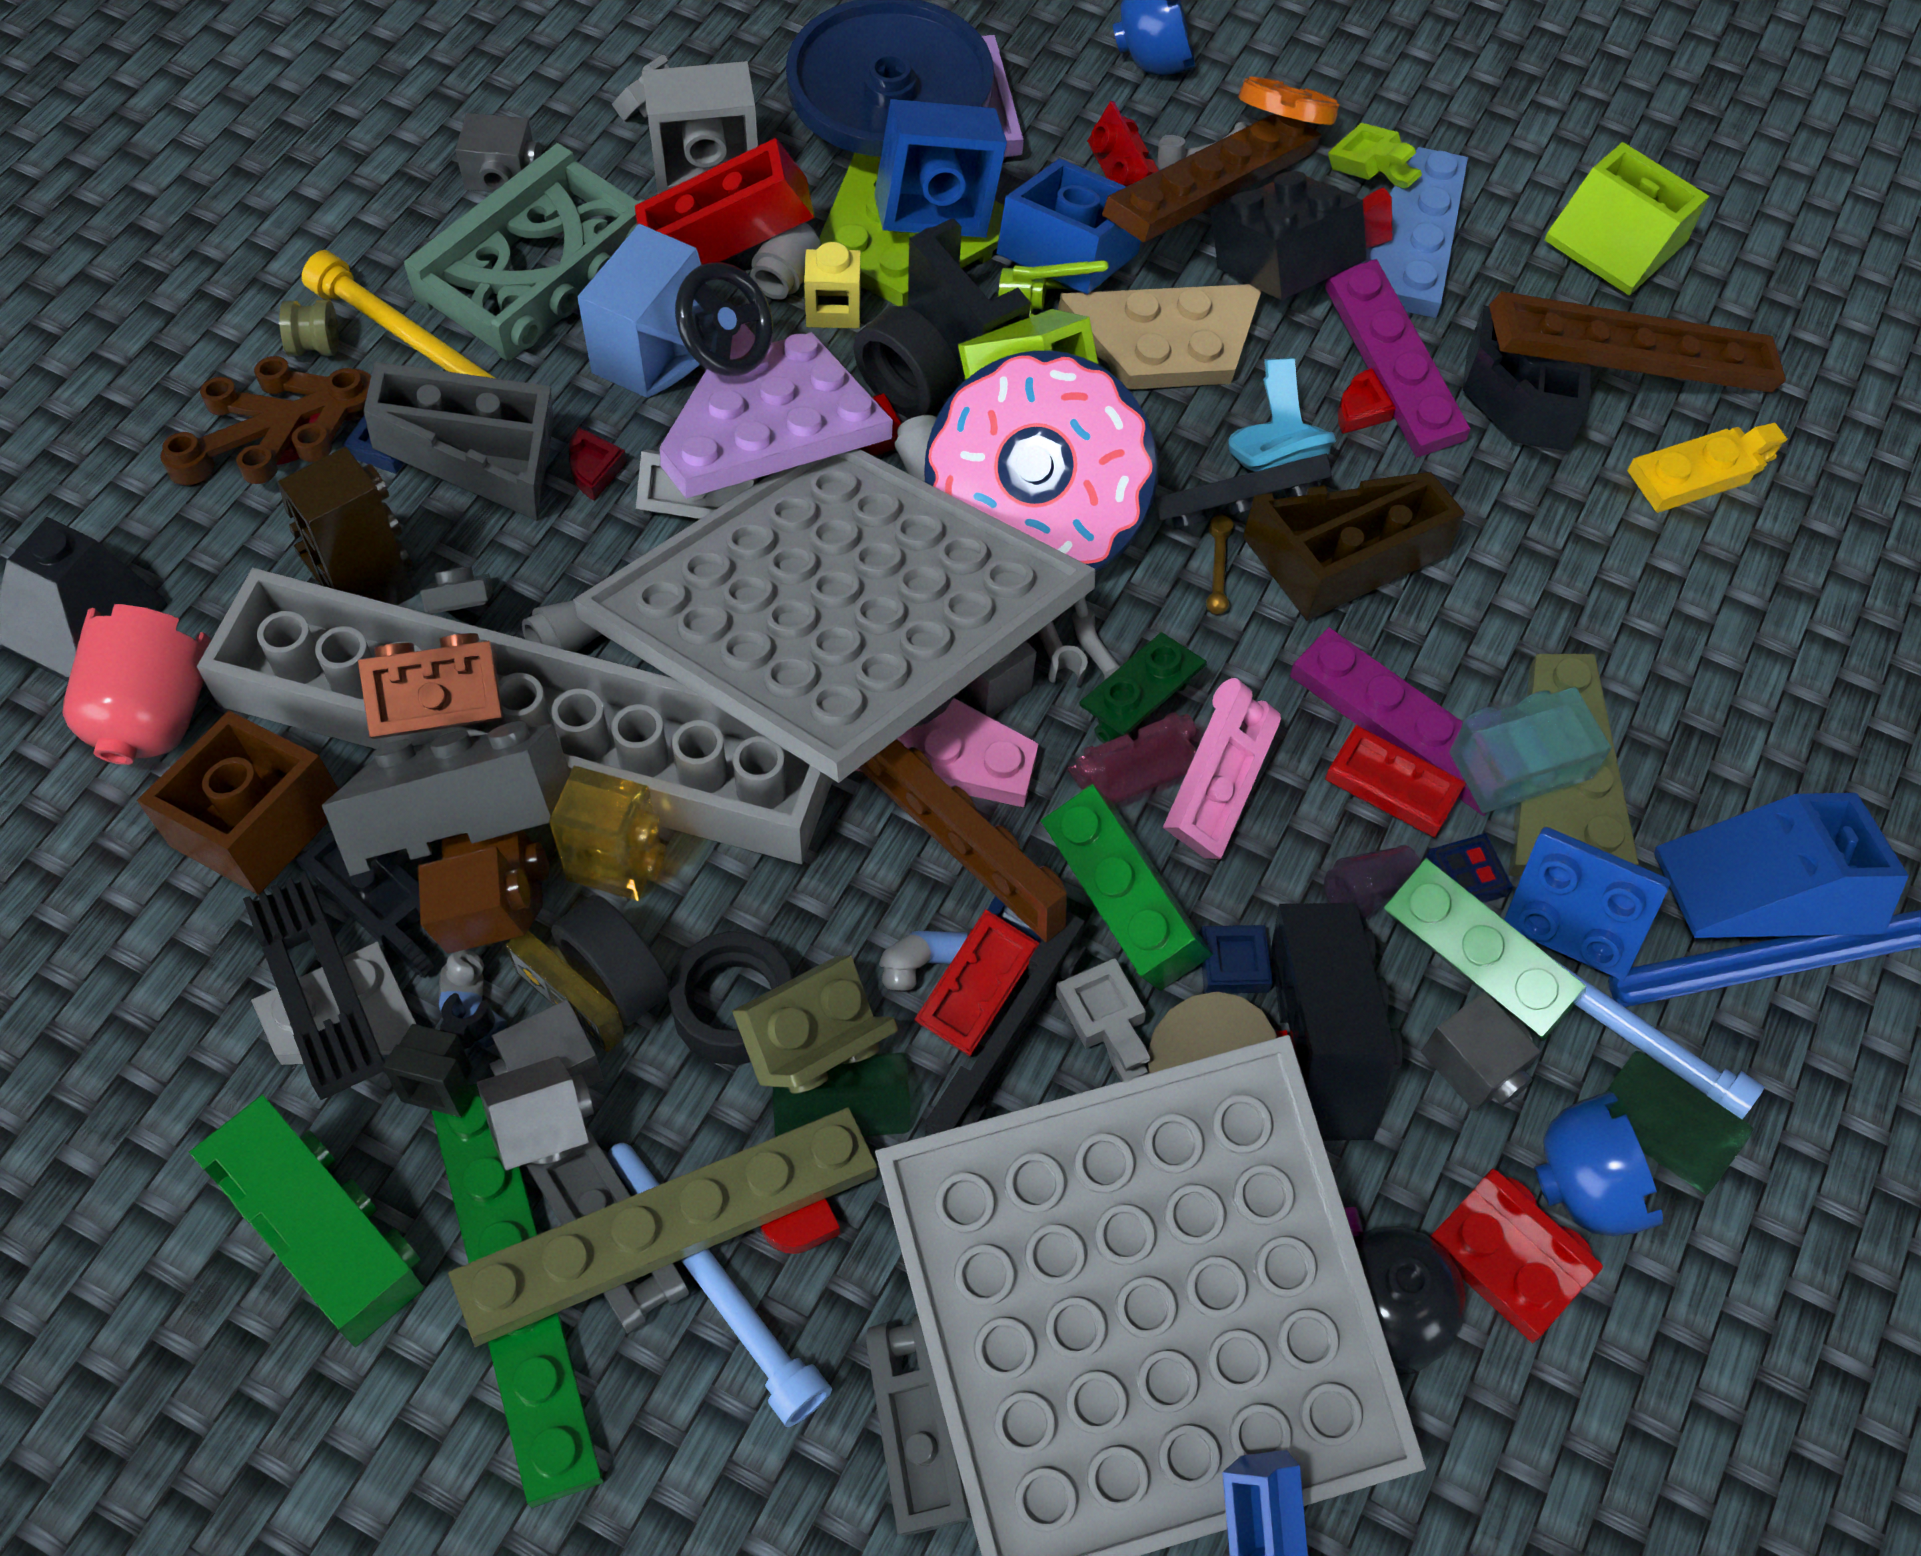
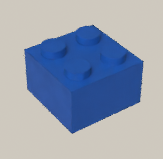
M890 99L874 194L883 230L920 233L926 228L934 227L954 218L962 227L961 236L987 237L1007 145L996 108Z
M1061 158L1057 159L1006 196L996 254L1014 261L1017 266L1028 267L1085 261H1107L1109 268L1104 272L1052 277V279L1060 282L1066 289L1083 292L1088 295L1139 252L1141 240L1102 215L1107 197L1126 186Z

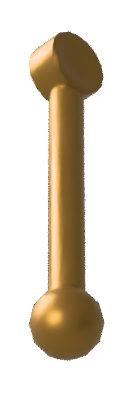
M1225 515L1214 516L1209 528L1210 534L1215 538L1212 594L1208 596L1206 606L1207 610L1215 615L1223 614L1229 606L1228 597L1224 594L1226 538L1231 535L1233 521Z

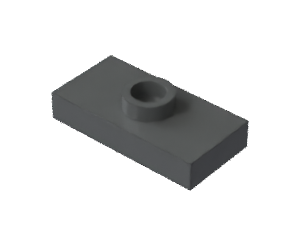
M472 566L436 572L437 583H431L420 590L425 612L428 611L429 614L483 605L493 595L490 574L474 576Z

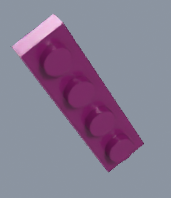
M1374 259L1353 266L1328 278L1325 289L1368 369L1372 368L1395 405L1396 410L1393 416L1415 457L1417 458L1466 441L1471 428L1378 260Z
M1330 627L1293 663L1289 675L1291 678L1356 725L1465 781L1466 784L1458 798L1482 816H1485L1517 780L1525 766Z

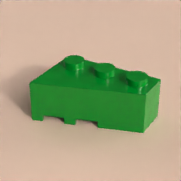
M263 1094L189 1151L201 1168L221 1188L244 1219L251 1224L287 1270L355 1348L425 1289L411 1270L412 1267L421 1261L417 1253L395 1228H392L384 1236L381 1235L368 1219L378 1209L352 1178L340 1186L327 1171V1168L336 1161L310 1130L299 1137Z

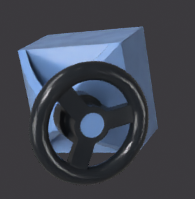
M641 224L635 227L577 296L591 373L646 398L667 389L699 365L722 376L747 374L762 363L767 356L772 342L773 320L768 301L758 284L746 272L734 265L722 262L701 265L697 248ZM711 280H724L735 285L747 297L750 304L735 307L730 302H722L707 285V282ZM756 321V336L751 349L740 358L730 359L732 335H735L740 330L741 325Z

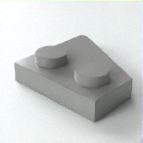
M375 942L343 957V960L382 1055H387L392 1052L396 1044H400L410 1026L416 1024L378 942ZM321 967L298 978L318 1031L325 1029L323 1021L331 1019L333 1024L340 1022L338 1018L340 1011L323 968ZM276 988L252 999V1004L274 1055L281 1065L304 1064L278 989Z

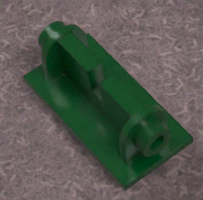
M1160 632L1079 702V705L1098 718L1099 724L1094 728L1097 738L1104 745L1123 744L1128 740L1129 732L1177 690H1185L1190 685V679L1207 665V661L1163 632Z

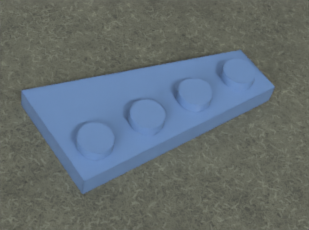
M1418 147L1416 154L1412 156L1408 165L1421 170L1422 176L1408 188H1400L1395 185L1390 192L1392 197V240L1367 248V260L1359 263L1362 264L1374 259L1378 260L1406 312L1433 318L1437 317L1444 292L1468 157Z

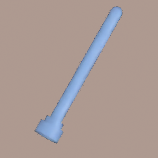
M1560 964L1586 985V993L1575 1004L1577 1007L1705 1094L1702 1101L1712 1107L1710 1114L1733 1130L1737 1127L1759 1098L1765 1086L1743 1071L1735 1075L1725 1068L1720 1073Z
M617 1143L610 1148L607 1156L608 1161L633 1196L660 1185L630 1145ZM708 1248L681 1259L699 1286L769 1378L765 1384V1387L771 1394L768 1404L785 1427H791L801 1422L818 1409L829 1397L832 1388L814 1364L805 1366L800 1358L792 1360Z

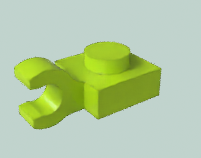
M1361 122L1328 152L1333 170L1370 180L1381 171L1394 185L1400 188H1408L1422 176L1421 170L1412 168L1406 163L1416 154V150L1410 144L1401 143L1399 132Z

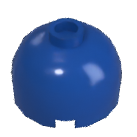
M1122 0L1120 5L1121 21L1113 24L1114 35L1120 54L1129 51L1137 67L1149 74L1160 76L1176 74L1196 67L1192 45L1189 46L1187 39L1188 27L1181 0Z
M1609 1091L1583 1099L1563 1109L1550 1122L1543 1139L1546 1163L1535 1166L1534 1170L1549 1207L1561 1203L1575 1224L1591 1233L1614 1237L1634 1234L1663 1224V1214L1661 1209L1647 1213L1644 1196L1657 1192L1627 1115L1612 1118L1608 1111L1618 1101L1615 1094Z

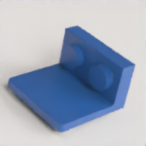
M1544 827L1537 837L1504 920L1526 938L1625 981L1671 883L1668 878L1554 829Z

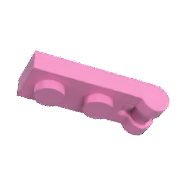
M1237 678L1226 680L1216 690L1212 700L1215 711L1163 825L1166 831L1204 859L1222 858L1281 720L1280 713L1266 701L1256 702L1252 699L1251 689Z

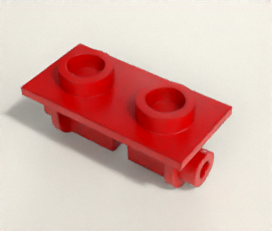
M1110 101L1098 123L1094 126L1087 142L1106 178L1127 187L1159 171L1153 159H1146L1149 151L1138 133L1139 129L1136 122L1122 116L1115 102Z

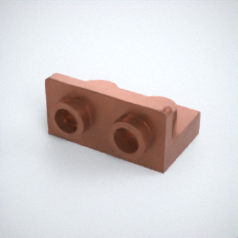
M464 633L440 638L441 648L415 652L414 643H394L374 648V658L358 660L369 737L379 739L504 720L495 661H498L495 646L490 641L479 642V635L477 633Z

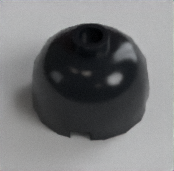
M1401 1226L1373 1228L1354 1238V1242L1396 1375L1415 1374L1430 1363L1441 1358L1460 1333L1467 1302L1462 1275L1448 1252L1427 1235Z

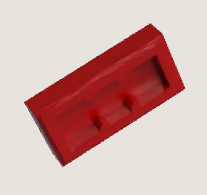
M1355 725L1325 777V780L1434 838L1466 784L1465 781L1358 725Z
M985 909L917 1014L914 1022L970 1057L1030 964L1029 959L1038 947L1039 942Z

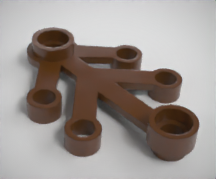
M271 356L259 361L254 368V373L261 389L269 394L290 391L307 395L295 401L239 392L236 390L231 379L227 377L212 378L206 381L200 389L201 397L210 413L215 415L235 413L252 417L201 438H197L189 432L175 433L164 441L162 445L163 450L160 455L161 461L169 478L174 483L193 485L211 475L215 466L213 456L264 436L259 445H252L243 449L237 455L236 462L244 480L248 483L262 484L268 482L276 475L278 470L277 462L291 440L300 459L307 462H316L331 453V441L344 420H356L364 416V407L371 375L360 369L343 368L334 371L327 377L291 371L287 361L279 356ZM320 413L315 423H308L301 426L304 420L309 419V417L312 415Z

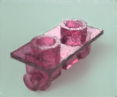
M1174 712L1165 716V719L1138 729L1139 739L1133 741L1126 734L1097 747L1089 746L1085 748L1084 756L1077 758L1076 764L1068 767V772L1082 791L1091 784H1094L1113 804L1187 774L1197 751L1189 741L1190 738L1196 736L1195 724L1188 714L1178 716Z

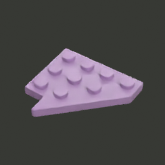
M745 324L741 325L740 330L735 335H732L730 359L744 356L754 343L755 335ZM812 332L794 334L784 340L772 342L767 356L762 363L747 374L722 376L707 369L660 446V466L687 499L892 439L893 420Z

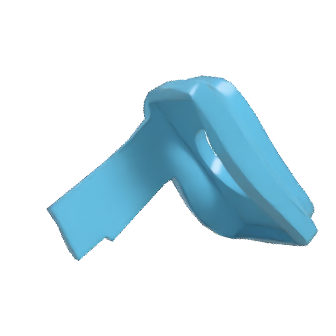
M1292 357L1264 359L1266 377L1263 381L1272 414V421L1264 424L1250 425L1235 431L1229 438V452L1238 459L1243 467L1255 472L1326 453L1327 455L1330 454L1331 446L1336 442L1334 433L1302 422L1295 359Z

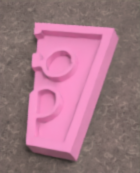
M953 698L946 711L929 723L910 728L897 738L908 749L915 747L920 750L931 763L934 773L949 787L956 785L969 796L1019 807L1025 806L1039 744L963 702Z

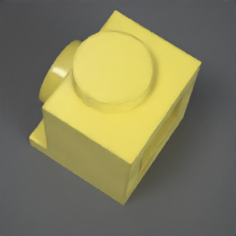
M837 242L824 243L818 249H806L804 276L806 327L860 329V250H848L844 245ZM818 296L849 297V305H818Z

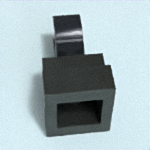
M454 993L444 1002L441 1009L443 1021L440 1025V1030L412 1024L400 1044L395 1045L382 1067L401 1102L461 1118L474 1096L467 1082V1078L473 1068L464 1049L470 1048L475 1041L488 1035L495 1024V1017L488 1001L484 1000L479 1004L473 1015L463 1018L466 1010L459 995Z

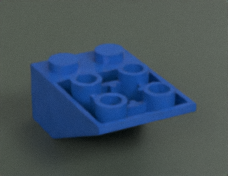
M1858 793L1793 794L1658 845L1654 851L1664 876L1670 880V888L1694 938L1885 934L1909 877Z

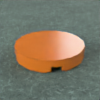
M1249 76V78L1244 80L1238 95L1241 101L1251 106L1300 121L1332 125L1335 124L1338 116L1339 103L1336 99L1305 88V90L1293 88L1279 80Z

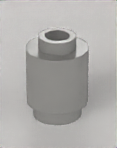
M804 222L764 241L752 259L750 277L758 284L765 296L772 299H784L787 295L793 294L799 289L805 276L806 249H818L822 245L814 229Z

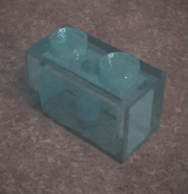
M1573 687L1553 694L1548 690L1539 691L1526 697L1517 705L1498 711L1494 707H1487L1474 712L1463 721L1449 753L1481 812L1486 813L1593 779L1612 747L1578 689Z

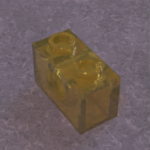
M574 765L549 820L566 879L573 883L639 901L647 880L656 881L666 854V846L660 843L658 834L660 816L654 813L649 786Z

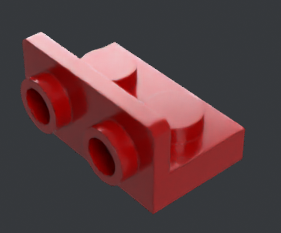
M1491 1169L1474 1190L1429 1237L1448 1252L1459 1269L1462 1279L1532 1344L1544 1334L1579 1292L1603 1269V1265L1592 1255L1589 1244L1582 1236L1568 1227L1559 1226L1537 1206L1535 1197L1522 1183L1513 1178L1504 1177L1495 1169Z

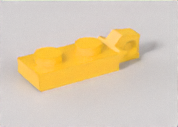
M1776 423L1754 427L1746 434L1740 427H1734L1730 430L1727 428L1633 458L1627 471L1653 509L1659 513L1750 483L1755 474L1764 470V467L1767 465L1766 462L1776 459V453L1781 445L1787 441V437Z

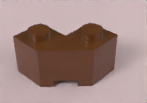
M524 830L472 844L468 833L442 839L443 860L418 865L421 926L447 954L524 936L543 907L541 881L549 878L548 860L541 843H533Z

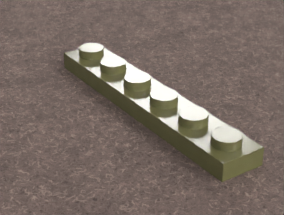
M848 1107L448 1272L474 1347H477L876 1177L877 1165Z

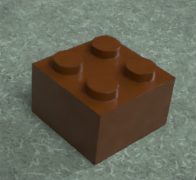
M228 710L136 801L171 848L259 895L328 823L322 805L339 789L319 755Z

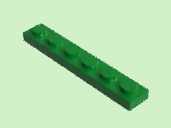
M477 1084L470 1085L474 1096L461 1118L431 1110L468 1263L539 1235L521 1166L505 1171L493 1144ZM559 1312L489 1341L490 1354L527 1504L531 1509L604 1483Z

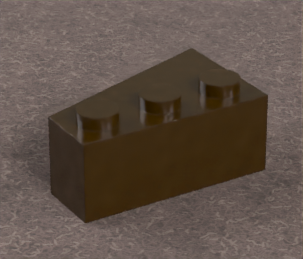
M345 446L278 481L285 511L290 518L294 517L295 522L289 524L290 532L295 539L299 537L303 539L294 544L295 552L319 585L393 605H399L415 596L407 574L414 569V565L402 543L395 538L402 534V530L391 509L385 502H382V500L389 497V492L372 464L361 467Z
M1432 472L1364 480L1360 482L1359 488L1327 492L1326 486L1308 488L1306 495L1274 499L1272 493L1254 495L1243 538L1305 620L1308 621L1448 555L1465 512Z

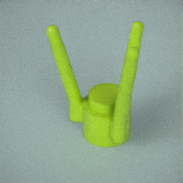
M1101 260L1036 267L1014 265V268H1003L1000 276L998 297L1019 288L1031 302L1029 317L1035 316L1032 314L1033 309L1044 308L1046 289H1066L1060 282L1052 279V277L1104 272L1109 268V264L1107 261Z

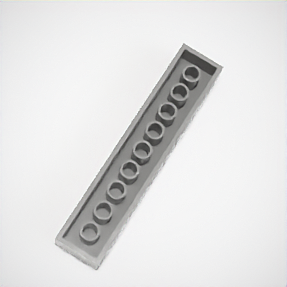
M256 568L251 569L197 665L202 678L219 707L374 749L403 739L411 740L413 746L428 744L439 736L459 730L468 731L470 737L485 735L496 727L515 721L526 722L528 728L553 724L577 792L570 802L798 864H803L833 781L832 778L671 677ZM464 633H477L479 635V642L490 641L495 646L498 661H495L504 720L379 739L369 737L358 660L374 658V648L394 643H414L415 652L441 648L440 638Z

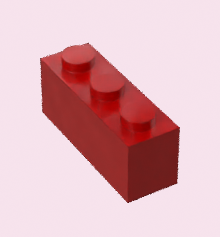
M777 138L635 205L637 225H644L697 248L701 265L723 261L815 218L807 177Z

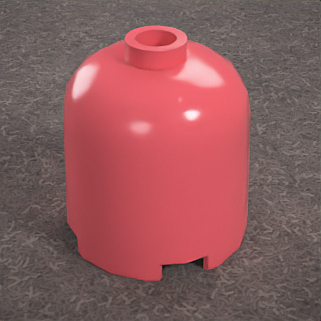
M114 604L111 616H101V613L95 608L88 609L63 701V716L67 726L82 741L95 747V756L107 762L130 765L133 764L135 758H150L169 753L180 744L185 735L204 679L197 665L211 642L208 635L200 632L194 640L192 637L176 630L179 622L178 618L144 607Z

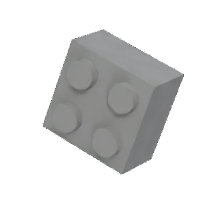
M748 61L642 70L658 194L758 146L755 102Z

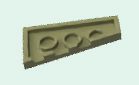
M1536 654L1529 669L1523 728L1526 731L1524 752L1520 757V762L1525 766L1518 777L1521 778L1519 803L1515 808L1513 831H1516L1514 851L1510 857L1508 876H1522L1537 837L1544 827H1549L1639 865L1595 654Z

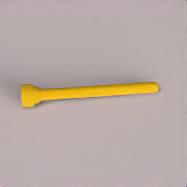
M320 250L313 254L306 262L302 271V282L305 287L321 298L343 299L447 372L495 378L356 283L353 274L350 272L349 265L332 252Z

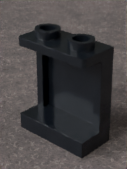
M952 218L934 227L926 228L919 234L909 238L908 308L921 313L936 326L948 342L957 362L959 377L964 382L965 375L958 344L1029 318L1031 302L1019 288L989 301L960 267L962 227Z

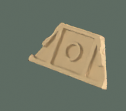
M1246 284L1090 292L1088 295L1083 292L1061 293L1058 310L1090 317L1097 357L1108 363L1110 372L1128 390L1231 384L1262 290Z

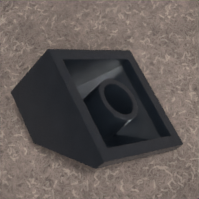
M46 517L6 561L0 588V649L68 682L88 609L95 608L101 613V616H111L114 604L144 607L158 612H162L168 604L158 592L97 540Z

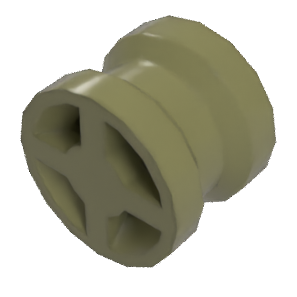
M316 300L312 306H302L298 301H282L279 314L280 334L285 353L288 357H300L306 351H317L322 356H334L337 354L339 344L338 321L331 300Z

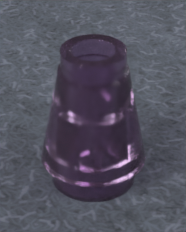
M1407 845L1340 858L1335 862L1333 869L1329 870L1325 875V892L1330 903H1357L1360 917H1367L1390 900L1421 863L1415 851Z

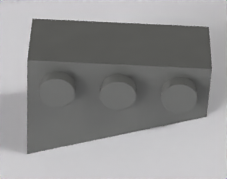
M374 362L364 407V415L373 449L537 521L554 424L551 386Z
M515 721L496 727L485 735L470 737L468 731L459 730L439 736L428 744L413 746L411 740L408 739L385 744L373 752L374 759L330 797L322 807L350 876L370 871L372 867L371 862L377 856L406 848L412 860L431 855L432 848L429 842L468 833L472 844L553 822L576 796L577 792L554 725L548 724L528 728L526 722Z

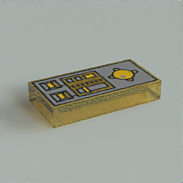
M527 931L524 936L512 938L506 944L516 973L551 1004L556 1005L568 999L584 1033L607 1053L624 1038V1029L618 1008L532 933Z

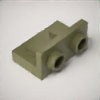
M851 955L835 956L732 1010L759 1085L788 1087L791 1093L805 1092L822 1085L829 1078L827 1071L840 1063H855L873 1056L880 1050L878 1042L898 1031L894 1017H873Z

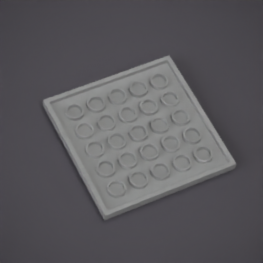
M858 448L769 475L577 596L573 601L577 619L839 783L1095 588V569Z
M1289 1035L875 1150L982 1556H1141L1227 1530L1222 1472L1242 1455L1287 1450L1300 1465L1304 1506L1426 1469Z

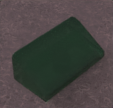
M1638 1050L1634 1051L1622 1064L1603 1092L1610 1091L1617 1097L1618 1101L1608 1111L1612 1118L1627 1115L1643 1153L1706 1196L1715 1187L1754 1131L1750 1124Z
M906 1053L874 1054L859 1062L850 1064L840 1063L827 1071L829 1078L825 1083L805 1092L791 1093L788 1087H773L775 1137L848 1107L862 1136L905 1134L910 1130V1093Z

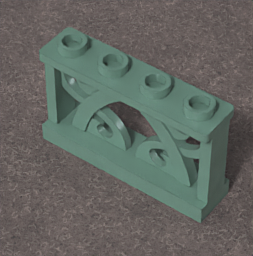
M556 143L404 261L414 300L428 310H431L433 307L497 350L501 358L510 362L524 349L532 347L539 337L558 321L574 312L579 305L577 296L637 226L635 205L644 200H635L574 160L572 151ZM576 195L587 203L576 207L571 198ZM598 215H607L614 221L608 225V222L604 219H586ZM564 231V249L560 264L534 270L509 271L512 260L509 247L520 238H545ZM498 257L495 266L492 268L491 261ZM463 287L475 292L470 299L456 289ZM491 294H498L497 300L502 312L497 316L484 309L485 303Z

